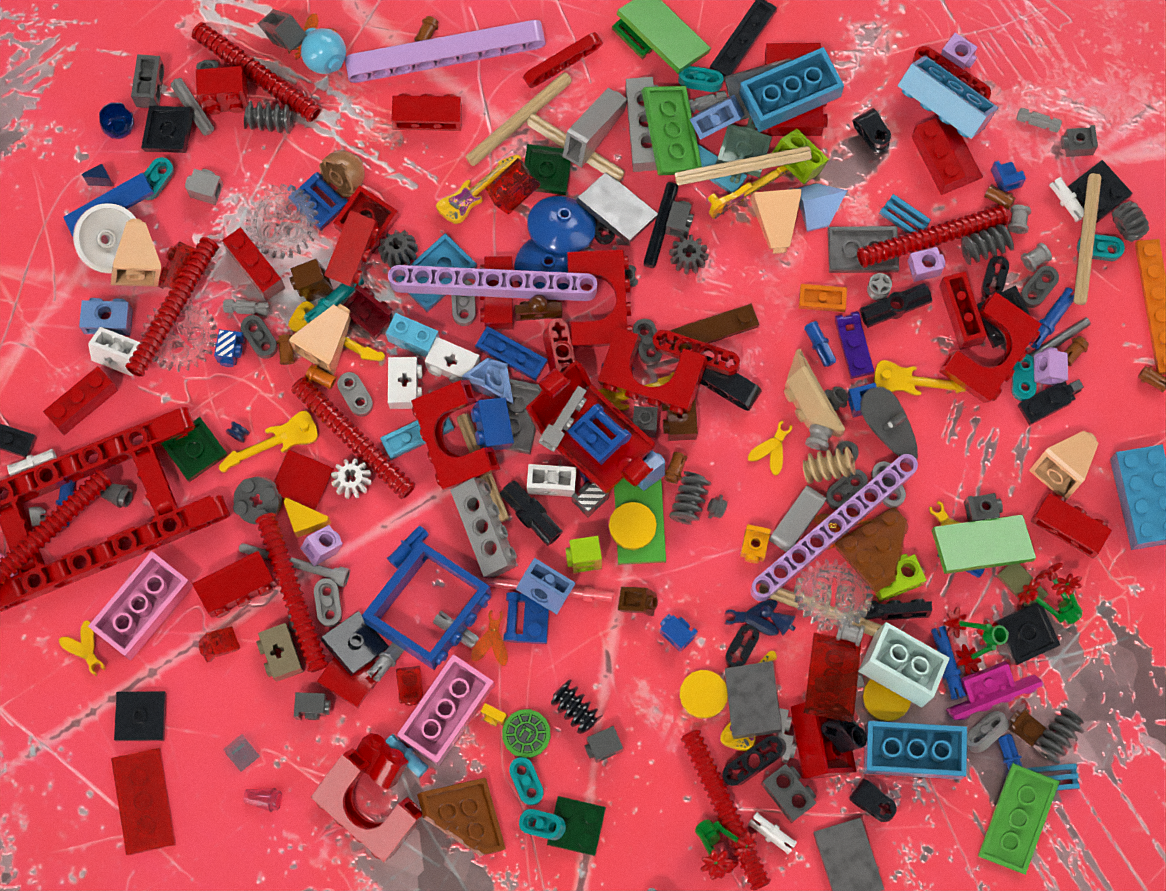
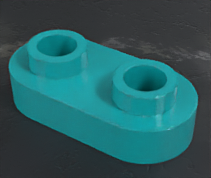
M689 66L678 75L679 84L686 86L688 89L717 92L723 86L724 77L717 70Z
M160 157L155 159L144 172L154 192L153 195L145 200L157 198L173 177L174 167L167 158ZM166 169V172L164 174H160V170Z
M1095 234L1092 259L1104 261L1118 260L1125 250L1123 241L1117 237ZM1081 238L1079 239V241H1078V243H1077V251H1078V253H1079V249H1080V241H1081ZM1108 248L1114 249L1115 253H1110Z
M1026 354L1024 359L1020 363L1017 361L1013 367L1015 372L1012 375L1011 391L1014 398L1019 401H1025L1033 397L1037 390V382H1034V358ZM1026 362L1029 368H1023L1021 363ZM1021 385H1027L1029 390L1024 391Z
M524 757L514 759L510 764L509 773L521 801L530 806L538 804L543 798L544 791L532 762ZM521 766L526 768L524 775L517 773V769ZM529 789L536 791V795L533 798L527 796Z
M527 809L521 814L519 819L520 829L524 833L533 836L558 840L565 833L566 824L564 819L555 814Z

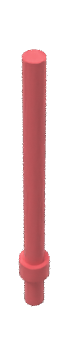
M473 575L490 587L516 590L520 582L518 580ZM573 587L568 597L583 598V601L593 602V600L612 602L613 592L594 590L595 588L585 587L584 589Z

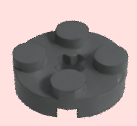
M263 476L244 479L237 486L234 493V512L244 521L251 524H256L255 520L267 513H275L277 516L281 508L282 498L276 489V484ZM259 494V499L263 502L256 506L254 505L253 497Z

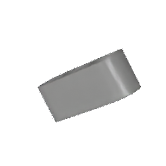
M807 485L779 523L769 541L785 552L796 545L827 498Z

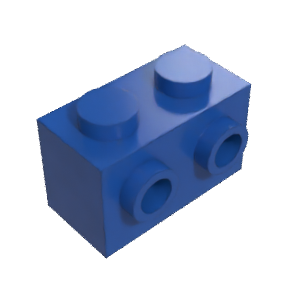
M506 397L478 400L471 409V418L473 422H476L477 427L475 433L477 445H480V449L492 447L494 450L509 449L514 444Z

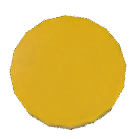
M629 502L622 504L614 510L610 517L609 531L611 537L617 545L624 549L638 550L650 544L655 536L657 526L655 515L648 507L641 503Z
M699 670L692 672L684 679L680 687L682 707L695 718L707 719L715 717L724 709L727 703L726 683L718 674L712 671Z
M872 679L869 680L863 690L862 700L866 711L878 721H896L903 717L910 708L911 701Z

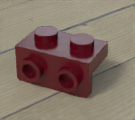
M357 284L354 287L355 292L343 306L351 311L349 314L351 321L376 340L390 325L393 319L392 308L386 302L381 301L380 303L375 299V295L367 287L362 288Z

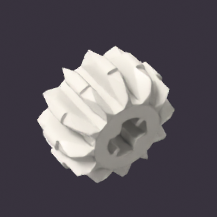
M354 458L352 464H349L348 460L344 459L345 466L342 467L340 464H336L335 467L339 472L331 473L332 478L335 479L331 482L332 486L338 487L336 490L338 495L345 492L346 499L350 498L351 493L354 494L355 498H359L358 491L367 493L364 485L368 486L372 483L368 479L371 476L370 470H365L366 464L364 462L358 465V460ZM350 475L353 477L354 475L356 480L348 482L347 477Z

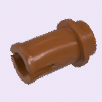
M426 16V18L422 19L423 24L414 38L416 42L431 38L434 30L438 29L439 22L435 18Z
M992 184L984 196L998 205L1004 206L1007 210L1012 207L1016 199L1012 196V193L1008 194Z
M290 334L279 335V340L276 341L279 345L281 365L295 363L293 348L289 341L292 336Z
M1081 336L1073 338L1072 344L1065 351L1068 356V366H1072L1075 360L1088 350L1089 343Z
M1145 366L1138 378L1141 379L1142 383L1146 382L1163 393L1166 390V377L1155 372L1153 367Z
M673 452L668 470H665L664 479L667 482L677 484L682 478L681 472L688 457L680 452Z

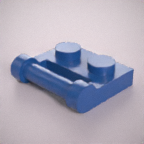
M319 172L313 174L288 197L289 201L320 231L340 214L348 202L346 198H342L323 180V176ZM317 186L336 205L331 208L312 189Z
M595 404L567 431L601 465L621 445L626 444L632 436L628 430H623L604 412V408L600 404ZM598 419L616 437L611 440L592 421Z
M506 593L508 612L506 633L503 635V641L547 644L549 610L524 594ZM518 602L525 603L523 634H516Z

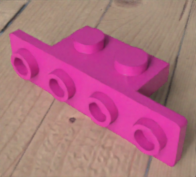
M1004 661L961 678L967 695V701L949 707L946 711L953 720H965L970 717V714L990 710L993 705L1001 702H1010L1016 696L1023 693H1033L1037 688L1043 686V681L1036 675H1031L1014 682L1009 664Z

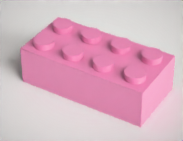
M151 551L88 627L131 661L193 585L188 579Z
M453 654L403 725L397 737L437 766H440L494 688V682Z

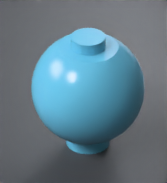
M327 28L307 29L305 31L307 36L302 40L301 57L305 65L313 72L319 74H329L338 71L346 58V46L342 37L335 31Z

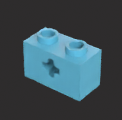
M395 313L386 331L388 342L425 358L436 337L440 338L437 330Z

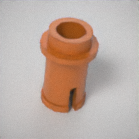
M311 364L305 377L309 378L308 381H315L328 389L333 388L337 376L320 369L317 364L315 366Z

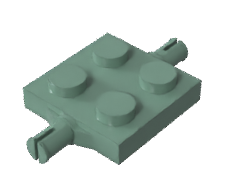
M751 117L748 119L747 127L730 124L727 126L716 164L765 155L768 152L772 137L755 130L756 126L754 122L752 124ZM762 169L745 173L760 178ZM742 173L731 175L730 181L733 183L735 176H737L735 184L739 183Z

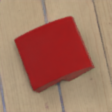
M288 450L273 482L276 484V489L281 494L283 500L288 498L316 510L334 468Z
M334 657L317 680V683L354 707L359 708L370 690H373L378 681L373 680V678L379 671L377 670L372 677L368 675L367 671L375 664L372 661L353 676H350Z

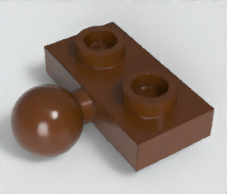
M534 295L530 301H524L520 305H515L516 321L562 318V302L546 300L542 295Z

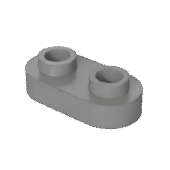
M469 280L464 281L465 285H473ZM451 295L454 321L460 326L472 324L476 318L475 296ZM463 312L469 314L466 318H462L460 315Z
M347 372L342 374L338 379L337 385L350 410L356 416L363 417L368 415L373 409V401L362 381L355 373ZM348 380L353 381V385L350 387L345 386ZM364 400L365 403L362 406H358L357 401Z
M885 461L877 463L871 473L872 480L891 463ZM890 478L882 479V483L885 486H894ZM903 485L894 492L897 496L896 500H891L888 497L883 501L885 506L897 508L902 505L906 497Z
M324 578L319 580L314 587L317 617L322 625L334 627L342 619L339 589L333 580ZM326 588L331 589V593L328 596L323 595V590ZM328 612H334L332 619L326 618Z
M1000 711L989 713L967 733V746L970 751L979 753L986 750L1007 731L1009 721L1004 713Z

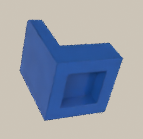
M998 160L993 163L991 172L998 189L1008 192L1023 186L1026 180L1024 172H1017L1013 162L1001 165Z
M876 383L848 390V403L853 418L862 415L860 406L862 396L868 389L877 388Z

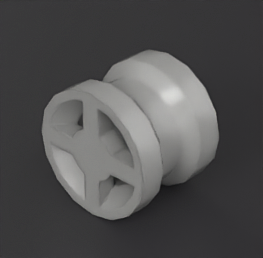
M884 273L874 274L867 286L869 297L876 301L885 299L892 287L890 277Z
M810 425V437L806 439L805 444L816 450L827 451L829 447L828 439L831 438L833 431L825 426Z

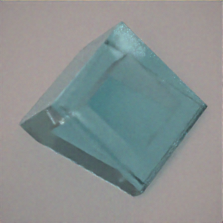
M243 734L223 749L240 772L260 757Z

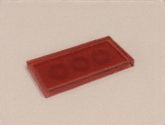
M819 633L813 634L803 713L853 722L861 643L860 646H856L854 642L848 640H836L835 636Z
M156 748L111 758L126 855L129 856L176 846L161 749Z

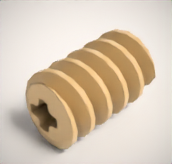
M848 446L845 447L844 454L840 452L839 448H836L835 456H832L830 450H827L826 457L824 458L821 452H817V459H814L812 454L809 453L808 460H803V471L808 484L813 483L814 479L817 482H821L823 477L829 481L832 479V475L834 478L839 479L842 474L844 477H849L851 472L853 475L856 474L854 457Z

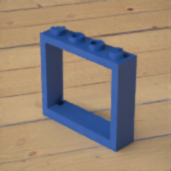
M420 541L365 610L362 618L366 625L435 670L442 661H446L452 646H457L460 643L465 629L475 623L481 608L488 606L492 593L489 585ZM427 559H430L477 590L431 652H428L381 620Z

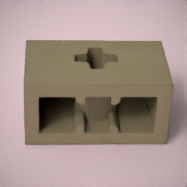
M286 623L258 633L260 640L256 641L260 654H265L267 663H264V667L268 677L272 676L278 682L304 672ZM280 648L281 651H283L281 653V658H277L275 656L276 649Z

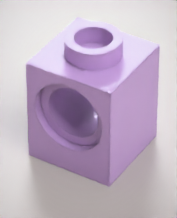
M954 33L942 49L941 55L962 69L966 67L970 69L977 59L975 53L978 47L957 33ZM955 52H962L965 56H958Z
M937 247L910 253L907 261L913 282L938 277L945 267L944 256L939 254ZM929 261L933 267H925L922 262Z
M1050 347L1034 355V382L1054 386L1057 383L1068 380L1067 353Z
M328 525L307 536L300 548L312 565L316 566L336 555L343 543L339 534Z

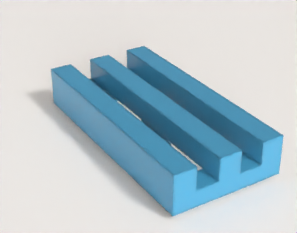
M894 194L879 213L910 234L916 230L891 214L888 209L917 227L918 230H924L931 221L927 216Z
M1076 764L1027 768L1037 773L1070 770L1071 774L1048 777L1055 780L1072 779V784L1058 785L1056 791L1080 788Z

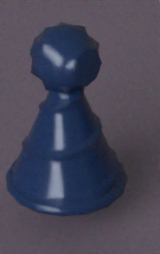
M769 605L761 608V615L765 618L771 617V620L780 630L782 636L785 635L788 629L795 630L796 627L792 625L796 617L795 615L774 613Z

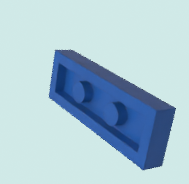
M488 326L475 345L478 350L500 362L508 364L507 366L534 381H537L548 363V359Z

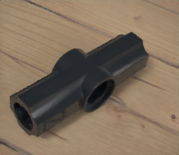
M923 283L903 292H894L888 298L860 308V313L864 325L869 328L889 319H898L907 312L932 303L931 292L928 286ZM897 302L902 308L894 309L890 303Z
M515 480L507 484L500 492V496L516 512L515 514L528 529L531 528L547 546L553 544L563 533L546 514L545 508L534 497L531 498Z

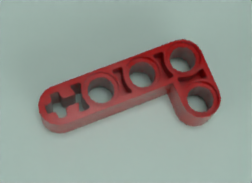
M553 319L543 332V341L549 370L551 371L553 368H556L562 373L575 361L567 323L562 319ZM556 351L562 352L564 354V358L559 357L556 354Z

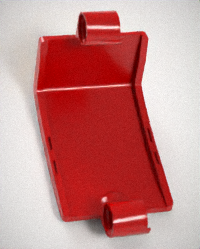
M575 360L562 373L558 369L553 368L538 383L542 392L526 406V411L541 435L549 424L552 426L555 424L578 386L586 390L583 397L587 400L580 411L575 409L571 417L574 421L570 428L595 404H600L604 408V412L623 430L626 429L632 434L630 440L626 444L621 445L601 465L567 431L562 430L565 434L556 449L604 493H608L623 478L636 487L653 471V468L650 469L642 459L655 448V442L591 383L580 362ZM598 419L592 421L611 440L616 437Z

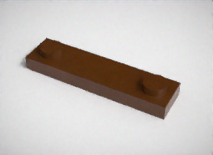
M751 303L669 331L709 344L758 328L759 322ZM674 340V345L671 344L672 350L675 349L674 347L677 340ZM682 344L679 347V351L682 353L683 349L691 350L692 347L689 344Z

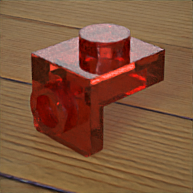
M232 626L208 632L199 640V651L207 663L218 656L233 653L240 649Z
M420 666L397 668L396 677L399 703H405L407 706L418 704L424 697Z

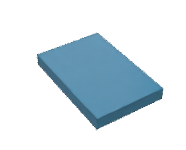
M446 233L410 265L477 268V264ZM397 276L395 281L402 282L405 277ZM420 277L417 282L421 284L426 283L429 278ZM443 278L440 283L446 285L451 283L452 279ZM408 293L426 312L430 311L446 296Z

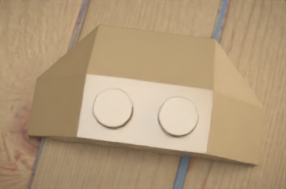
M801 349L796 350L785 384V397L789 402H793L796 407L795 414L801 423L804 422L807 428H810L812 424L821 425L833 431L832 436H843L845 431L843 424Z

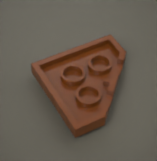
M892 507L834 543L836 550L875 593L896 580L897 566L901 560L904 547L903 541L909 527L908 522L895 507Z
M486 778L417 794L423 819L477 855H489L506 849Z

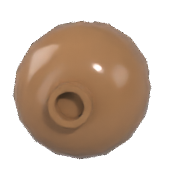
M345 150L334 151L326 156L319 165L325 182L328 185L331 183L335 185L338 189L334 191L343 197H350L359 185H363L365 179L363 162L359 156Z

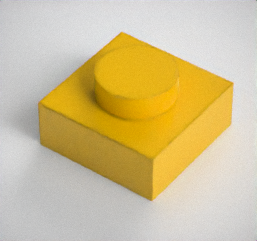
M486 703L480 711L481 715L484 716L483 720L495 727L497 724L503 726L508 718L506 713Z

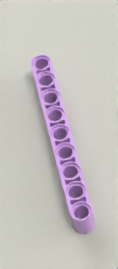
M530 20L353 53L346 56L345 64L348 80L352 83H359L535 50L545 46L546 42L541 21Z
M396 265L388 272L391 288L399 293L531 299L534 295H542L549 300L590 301L597 294V280L593 275L587 273ZM401 275L405 277V279L402 282L394 281L395 277ZM420 277L429 278L426 283L421 284L417 282ZM443 278L452 279L449 284L444 285L440 283ZM474 279L475 283L468 286L464 284V281ZM490 280H497L499 282L494 287L487 285ZM514 281L522 283L518 288H514L510 284ZM537 282H543L546 284V286L542 289H537L534 287L535 283ZM560 283H567L569 285L566 290H561L557 286ZM590 284L593 288L589 291H584L581 289V286Z
M910 454L901 455L756 577L750 589L752 597L757 601L769 599L914 475L918 467L916 458ZM908 463L911 471H903L900 468V464ZM890 478L894 486H885L882 483V479ZM868 492L874 494L876 501H867L864 494ZM855 508L858 516L850 517L846 513V509ZM837 523L840 531H830L828 524ZM819 538L822 546L820 548L813 547L810 539ZM800 553L805 561L796 563L792 559V555ZM777 568L785 570L786 577L777 578L774 570ZM760 583L765 584L768 587V592L760 594L755 586Z

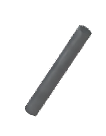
M1087 317L1083 318L1029 355L1034 358L1035 354L1043 352L1045 348L1058 347L1090 326V320Z

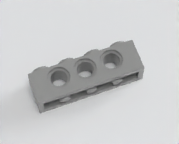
M653 77L626 79L625 89L633 172L657 170L653 147L644 148L642 146L643 143L652 144L649 127L640 125L641 122H647L645 106L638 104V102L643 101L641 90L644 87H658V85H654Z
M472 478L450 490L483 576L495 578L517 567L516 552L510 546L507 539V529L499 519L498 515L500 512L490 496L491 488L484 479ZM477 500L480 503L478 510L475 507ZM487 522V523H488V529H487V531L485 532V531H484V524ZM494 544L497 546L495 554L492 551Z

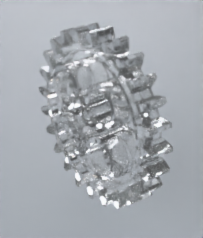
M281 183L280 189L278 186L272 185V192L264 188V196L256 195L259 200L257 203L251 201L254 210H247L252 217L245 220V222L251 224L246 231L253 233L249 238L251 241H256L255 246L258 249L261 248V253H269V256L275 258L277 255L278 258L284 259L285 254L287 257L293 258V251L300 255V247L309 248L306 243L307 240L314 242L313 237L310 235L311 233H318V230L314 229L313 225L319 224L320 221L315 220L313 217L318 215L319 212L312 210L316 204L309 201L310 195H303L304 190L300 188L296 190V187L291 184L287 187V185ZM275 205V211L270 215L269 209ZM296 205L297 211L291 215V208ZM284 218L287 219V220H290V221H297V220H300V219H301V223H291V222H281L280 224L275 223V222H267V223H264V220H266V219H271V220H275V221H283ZM271 228H274V234L269 238L268 232ZM295 228L296 233L294 237L290 238V231Z
M188 299L187 304H183L184 309L180 310V316H176L177 318L185 317L182 322H173L175 330L180 335H184L186 341L194 347L190 348L178 334L175 335L172 328H169L170 333L166 335V340H162L163 345L159 346V352L152 359V362L157 361L160 368L166 364L168 371L173 366H175L177 372H180L181 366H185L186 370L189 371L190 364L192 363L194 366L199 367L197 360L200 359L206 362L205 353L212 355L209 346H216V342L213 339L218 337L217 332L214 331L217 329V325L213 322V315L208 314V309L206 307L202 308L200 302L193 306L192 300ZM153 308L154 313L158 314V309ZM146 316L150 323L152 320H155L154 316ZM150 323L142 324L144 329L146 330L141 332L142 338H144V333L148 332L147 328L148 326H151ZM194 332H201L198 337H191ZM183 347L180 353H174L176 348Z
M825 559L824 565L815 561L814 568L808 565L806 571H801L800 578L796 579L794 602L798 603V610H804V618L811 616L810 623L818 620L820 621V628L826 623L829 626V630H832L833 625H837L839 630H842L843 624L851 628L853 621L859 624L861 617L866 618L867 611H870L873 594H871L872 589L852 567L847 568V561L842 565H838L837 559L834 560L833 564H830ZM833 578H836L834 611H831V588Z

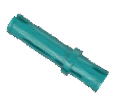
M362 277L358 284L359 286L364 284ZM342 283L328 296L319 299L318 304L304 315L306 322L310 323V321L314 320L332 305L338 306L355 291L354 287L352 288Z

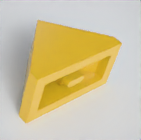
M285 498L284 504L297 538L318 531L331 524L328 516Z

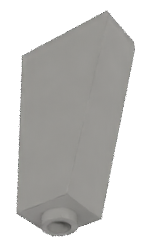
M607 88L567 131L562 157L582 168L624 113L627 98L621 93Z

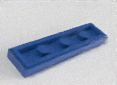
M142 172L63 216L73 236L78 219L89 208L108 203L128 209L150 197L154 192L146 175Z

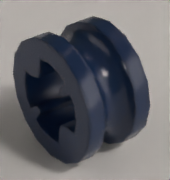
M233 421L231 422V428L226 430L228 435L241 443L245 441L244 436L250 434L247 429Z

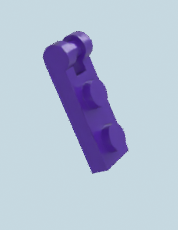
M851 312L850 315L844 317L843 315L835 316V324L850 379L874 374L859 312ZM852 324L854 330L846 331L845 326Z

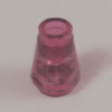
M276 788L246 789L243 800L245 804L269 812H273V810L278 811L282 803V792Z

